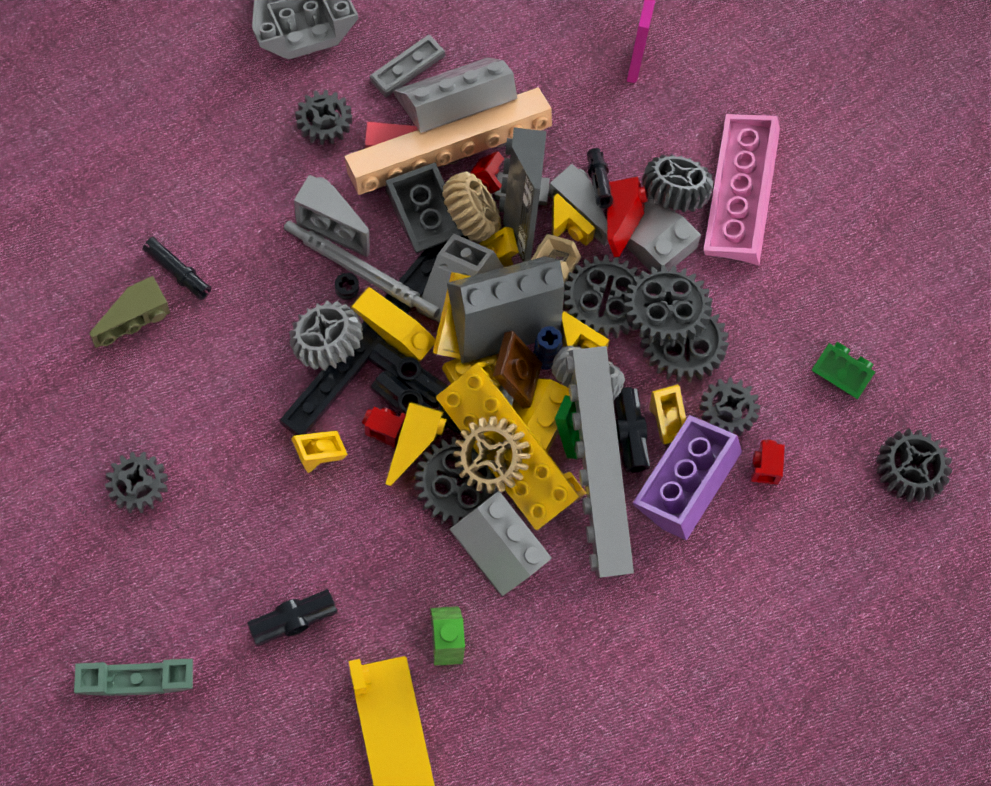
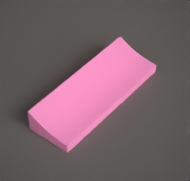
M726 114L703 250L706 256L730 258L759 266L780 133L777 116Z

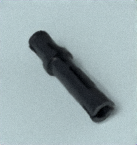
M593 148L587 152V159L589 161L588 174L592 178L596 205H599L600 208H608L613 204V197L607 177L609 169L607 163L604 162L603 151L600 152L599 148Z
M151 237L145 242L149 247L143 245V251L147 252L172 274L181 287L185 286L199 300H203L209 295L205 290L211 292V286L207 285L196 275L195 269L187 267L157 241L155 237Z

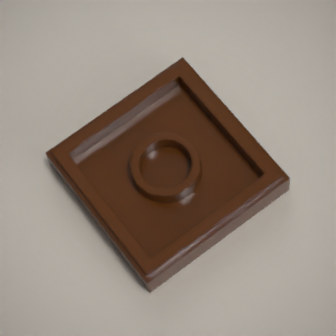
M514 331L505 332L493 377L523 409L531 407L542 363Z

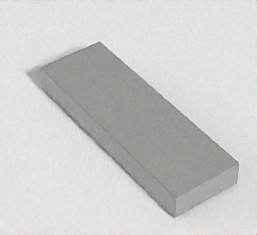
M427 35L372 73L370 81L385 97H388L393 93V90L402 87L445 57V50L430 35Z

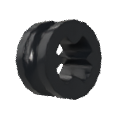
M342 273L336 278L335 292L339 298L351 300L357 296L359 282L352 273ZM347 282L351 285V290L346 291L342 283Z

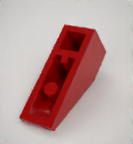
M638 176L609 182L613 204L607 208V240L614 258L620 257L645 214L644 202H648V193L645 186L641 187Z

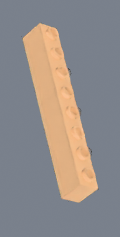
M538 87L518 94L515 100L423 133L416 130L344 156L347 174L358 195L371 192L386 186V180L436 162L437 167L455 164L461 158L469 157L486 149L503 147L507 143V138L513 139L514 127L539 131L551 127L552 110Z

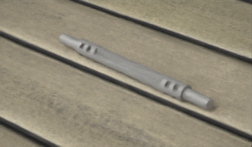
M291 221L286 222L284 230L303 240L304 245L375 285L409 307L415 306L433 318L438 316L440 308L421 298L418 292L379 271L314 231L308 232Z

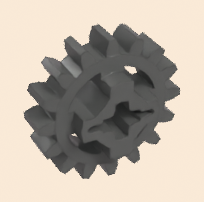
M324 90L323 95H319L317 91H314L313 98L305 95V103H298L299 111L295 112L297 129H301L302 137L310 135L311 143L319 139L320 145H324L325 140H329L331 144H334L335 137L342 140L343 132L349 133L350 124H352L351 106L346 105L345 97L338 100L337 92L330 96L328 95V90ZM307 117L309 118V122L313 123L312 126L308 123Z
M729 377L727 384H724L721 379H718L716 387L710 384L707 389L708 392H704L701 399L704 402H701L699 410L705 412L701 419H709L710 424L731 433L736 431L738 436H742L744 429L750 431L753 426L752 422L756 423L759 417L756 413L759 412L760 405L754 404L758 399V395H750L752 387L743 388V380L733 384V379ZM718 396V403L712 406L713 399ZM747 409V416L742 419V412Z
M133 451L130 453V459L127 460L121 455V463L119 465L116 463L111 464L114 473H106L107 479L111 481L105 484L107 491H111L109 494L111 501L117 500L116 505L119 509L126 505L128 513H132L134 507H138L139 512L143 513L144 506L146 505L154 509L153 501L162 502L163 498L160 492L168 491L167 485L164 484V482L168 481V476L166 473H163L165 471L163 464L157 465L158 461L155 456L147 460L146 452H142L140 457H136ZM147 468L155 474V479L147 475ZM118 485L121 486L123 489H127V496H124L119 491Z

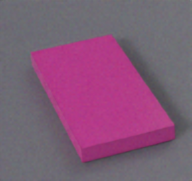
M644 0L627 82H637L655 0Z

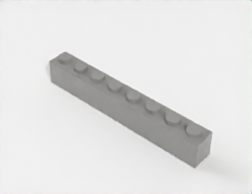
M607 346L569 351L570 356L565 358L567 373H572L573 385H569V396L571 402H575L576 413L572 414L574 430H579L580 441H576V453L578 458H582L583 469L579 470L581 487L585 486L587 497L582 499L584 514L589 515L590 526H586L587 542L592 543L593 554L589 555L590 568L600 578L632 574L634 570Z

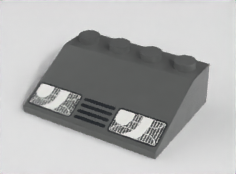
M514 127L513 139L507 138L505 154L511 156L510 158H505L503 174H508V178H502L501 193L506 194V197L500 196L499 212H504V227L513 228L519 255L522 261L526 262L531 260L547 131Z

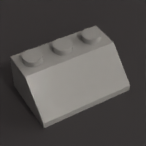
M500 491L491 495L449 529L501 596H504L552 559Z

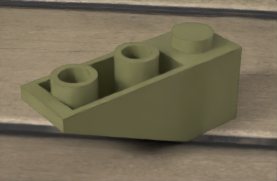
M151 276L129 286L90 331L89 334L95 348L108 346L116 338L125 334L136 333L142 326L150 322H159L170 313L168 303L154 277Z

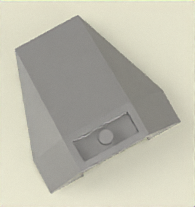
M254 0L252 29L261 48L289 60L337 46L359 18L351 0Z

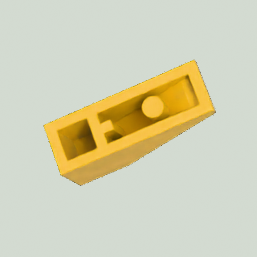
M367 287L351 306L389 345L407 357H413L421 361L435 344L436 339L419 322L370 287Z
M409 403L385 483L386 485L391 486L436 439L437 434H443L447 420L442 418L444 412L416 403Z

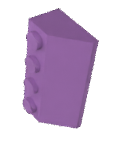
M689 415L635 498L633 505L661 529L687 540L742 453L738 436Z

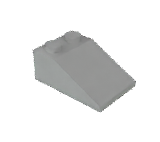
M309 175L294 199L297 225L309 231L312 230L322 237L368 257L370 254L368 227L328 180Z
M648 198V202H644L645 214L626 247L649 271H651V267H654L659 272L662 265H665L667 271H670L673 265L676 266L697 249L701 234L683 216L668 207L664 209V205L655 204V199Z

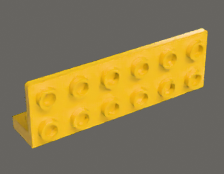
M487 361L478 362L439 393L436 399L460 431L466 430L472 433L469 429V423L474 422L479 427V418H485L488 423L489 418L494 416L497 418V424L502 418L507 419L506 429L509 425L516 424L517 429L513 433L514 435L519 432L525 434L519 442L529 443V447L522 449V453L530 454L529 459H522V463L529 466L528 470L519 469L518 471L523 475V479L517 480L512 477L515 486L510 488L505 483V490L534 529L538 530L569 505L585 496L586 491L571 472L565 474L561 472L498 389L500 384L493 377L494 371ZM495 431L484 433L486 439H490L495 445L506 440L503 435ZM476 440L473 448L479 455V448L476 444L478 441ZM511 447L504 456L507 470L511 465L513 457ZM499 449L488 450L490 454H487L486 460H496L494 456H497L496 451ZM488 466L496 478L500 477L498 471H494Z
M402 656L361 665L360 659L349 661V670L373 785L435 786L407 657Z

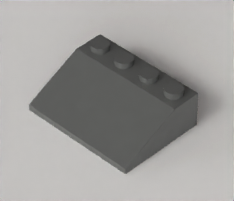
M544 256L447 283L461 363L463 364L499 354L505 332L514 331L525 345L535 343L538 333L544 327L552 326L561 333L564 281L561 263L558 259Z

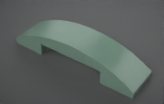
M193 659L163 660V663L107 665L105 662L75 664V694L103 696L150 695L193 689Z

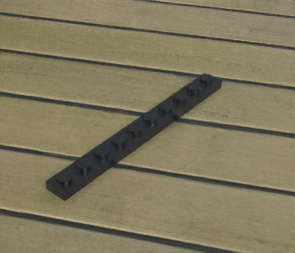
M461 236L469 240L468 236ZM447 242L424 250L398 282L418 292L420 297H422L437 255ZM388 293L384 297L406 314H409L414 308L409 307ZM364 321L362 323L363 339L359 341L360 348L353 349L354 356L346 357V363L341 361L337 363L336 368L329 365L326 371L322 370L282 416L280 424L295 435L307 434L369 361V356L375 346L384 339Z

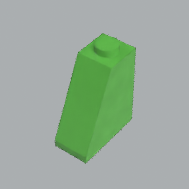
M459 606L430 608L434 666L463 664L465 639L463 617Z

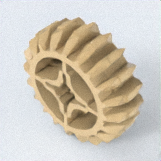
M466 171L452 176L450 180L445 182L442 192L445 198L444 204L448 208L447 212L450 213L452 221L456 223L457 229H461L464 236H468L471 241L478 243L487 240L491 235L499 231L501 228L500 212L496 207L492 194L489 193L487 186H484L479 178L477 179L474 174Z
M494 416L489 418L488 423L485 418H479V427L474 422L469 423V429L472 433L462 430L461 435L465 438V441L456 440L455 442L457 446L462 447L461 451H454L453 453L456 457L461 456V461L456 462L455 467H464L465 469L459 476L464 478L469 475L470 478L467 481V485L473 486L477 482L476 490L479 492L483 491L485 486L490 494L494 493L495 486L498 491L504 492L505 483L508 487L513 488L515 482L512 477L522 480L523 475L518 470H528L529 467L527 464L522 463V459L530 458V454L522 453V449L529 447V443L519 442L525 434L523 432L513 434L517 429L516 424H511L506 429L507 419L502 418L498 424L497 418ZM495 431L503 435L506 440L495 445L490 439H486L484 433ZM477 440L476 444L479 448V455L472 461V448ZM511 447L513 457L511 465L507 470L504 456ZM499 449L496 451L497 456H494L496 460H486L487 454H490L488 450ZM488 465L494 471H498L500 477L495 479L488 478L477 470Z

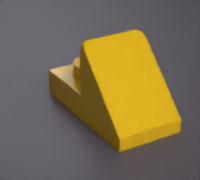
M556 194L552 205V235L558 237L567 229L575 241H580L587 246L593 240L595 227L559 194Z
M504 227L491 235L487 240L478 243L493 250L503 267L513 265L511 257L519 253L513 228Z
M565 311L562 313L561 335L563 347H577L579 344L582 349L607 346L608 348L609 339Z
M678 384L652 391L649 410L656 416L660 441L663 444L671 443L686 421L681 390Z
M338 431L296 435L291 438L307 473L314 470L320 463L343 460L348 455Z

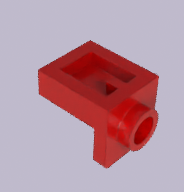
M499 151L480 158L470 172L477 179L479 178L484 186H487L490 194L499 191L502 186L495 177L499 172V166L504 160Z

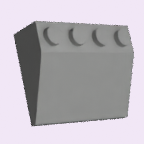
M489 57L393 90L395 97L420 133L517 99L512 70L504 60Z

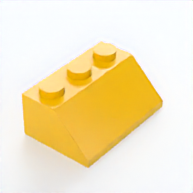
M538 379L531 407L523 409L515 400L512 407L548 453L558 434L555 417L564 396H569V388L550 379Z

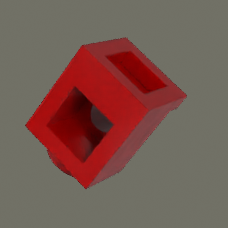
M373 407L372 410L368 409L362 421V424L365 425V435L395 448L406 414L401 413L400 417H398L394 411L388 408L379 409Z
M762 440L760 442L759 450L754 451L752 466L755 469L751 475L750 482L779 484L783 477L784 444H777L774 440Z

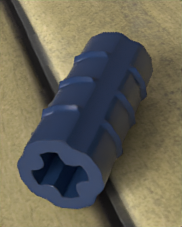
M552 326L542 328L535 340L533 354L542 363L541 369L543 370L551 369L553 360L562 347V335L559 330Z

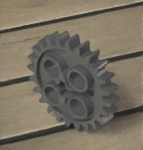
M608 255L604 256L603 261H599L598 257L594 256L592 264L584 259L583 268L575 265L574 273L569 272L568 281L564 282V290L566 291H564L563 300L567 301L564 302L563 309L570 310L568 314L574 318L576 317L577 320L596 332H602L606 338L611 332L615 338H618L620 330L625 335H628L629 326L632 327V322L626 321L627 313L624 312V297L627 291H619L616 287L624 286L627 288L628 285H632L634 277L640 278L641 275L635 276L637 267L630 270L627 268L629 262L627 260L622 265L618 264V257H615L613 262H609ZM613 277L614 280L604 315L599 317L598 313L608 278ZM598 279L602 284H594L590 280ZM591 302L595 307L588 308L583 303ZM609 310H619L621 315H614Z
M662 265L659 272L654 267H651L650 275L645 271H641V277H634L632 285L627 287V294L624 297V312L627 313L626 321L632 322V330L640 328L639 337H644L648 334L650 335L649 342L652 343L657 338L659 339L660 346H663L665 340H669L670 345L674 346L677 339L684 345L686 336L691 340H695L696 332L702 334L704 326H708L712 313V298L708 297L710 290L703 289L704 281L695 282V273L688 277L686 276V268L679 273L675 265H673L671 271H667L665 265ZM653 316H656V317H659V318H661V319H654V318H652V317H653Z
M717 314L710 317L709 324L704 326L702 334L696 332L695 340H691L686 336L685 343H688L686 353L689 361L685 360V346L678 339L675 340L674 346L670 345L669 340H665L663 346H660L659 339L657 338L650 343V335L648 334L640 337L643 339L641 340L640 348L645 349L643 357H651L649 366L658 365L657 374L664 370L667 371L666 379H669L674 374L676 375L677 382L681 381L682 376H686L687 381L691 383L693 375L702 380L703 372L711 376L713 368L719 369L720 360L724 361L726 353L724 351H727L729 343L725 342L727 341L728 333L722 332L724 331L725 323L717 324L720 317ZM653 316V317H652V318H654V319H661V318L656 317V316ZM694 349H701L705 353L698 354L694 351ZM674 351L678 356H671L667 352Z
M452 437L450 445L442 439L440 449L433 444L430 448L431 454L424 452L422 458L425 462L419 461L417 464V468L422 472H416L414 475V479L421 481L414 486V490L422 491L418 495L417 501L426 500L423 510L432 508V519L439 514L442 516L441 524H444L447 519H451L452 526L494 494L488 493L486 486L482 493H479L476 490L477 482L473 486H468L467 481L470 476L468 475L464 478L459 476L465 470L464 467H458L457 469L447 467L445 460L461 461V456L456 457L453 454L454 451L462 450V447L455 444V437ZM472 448L473 461L478 457V453L474 448ZM488 466L477 470L485 477L496 478ZM439 471L442 475L439 476L436 472ZM457 478L462 479L461 486L456 485ZM443 484L448 489V493H438L435 485ZM469 495L473 499L474 504H464L461 496Z

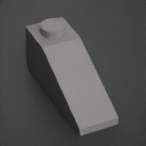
M571 164L550 182L548 196L554 199V196L559 194L595 227L594 237L605 246L608 244L607 220L602 208L596 205L592 182L584 170L577 169Z

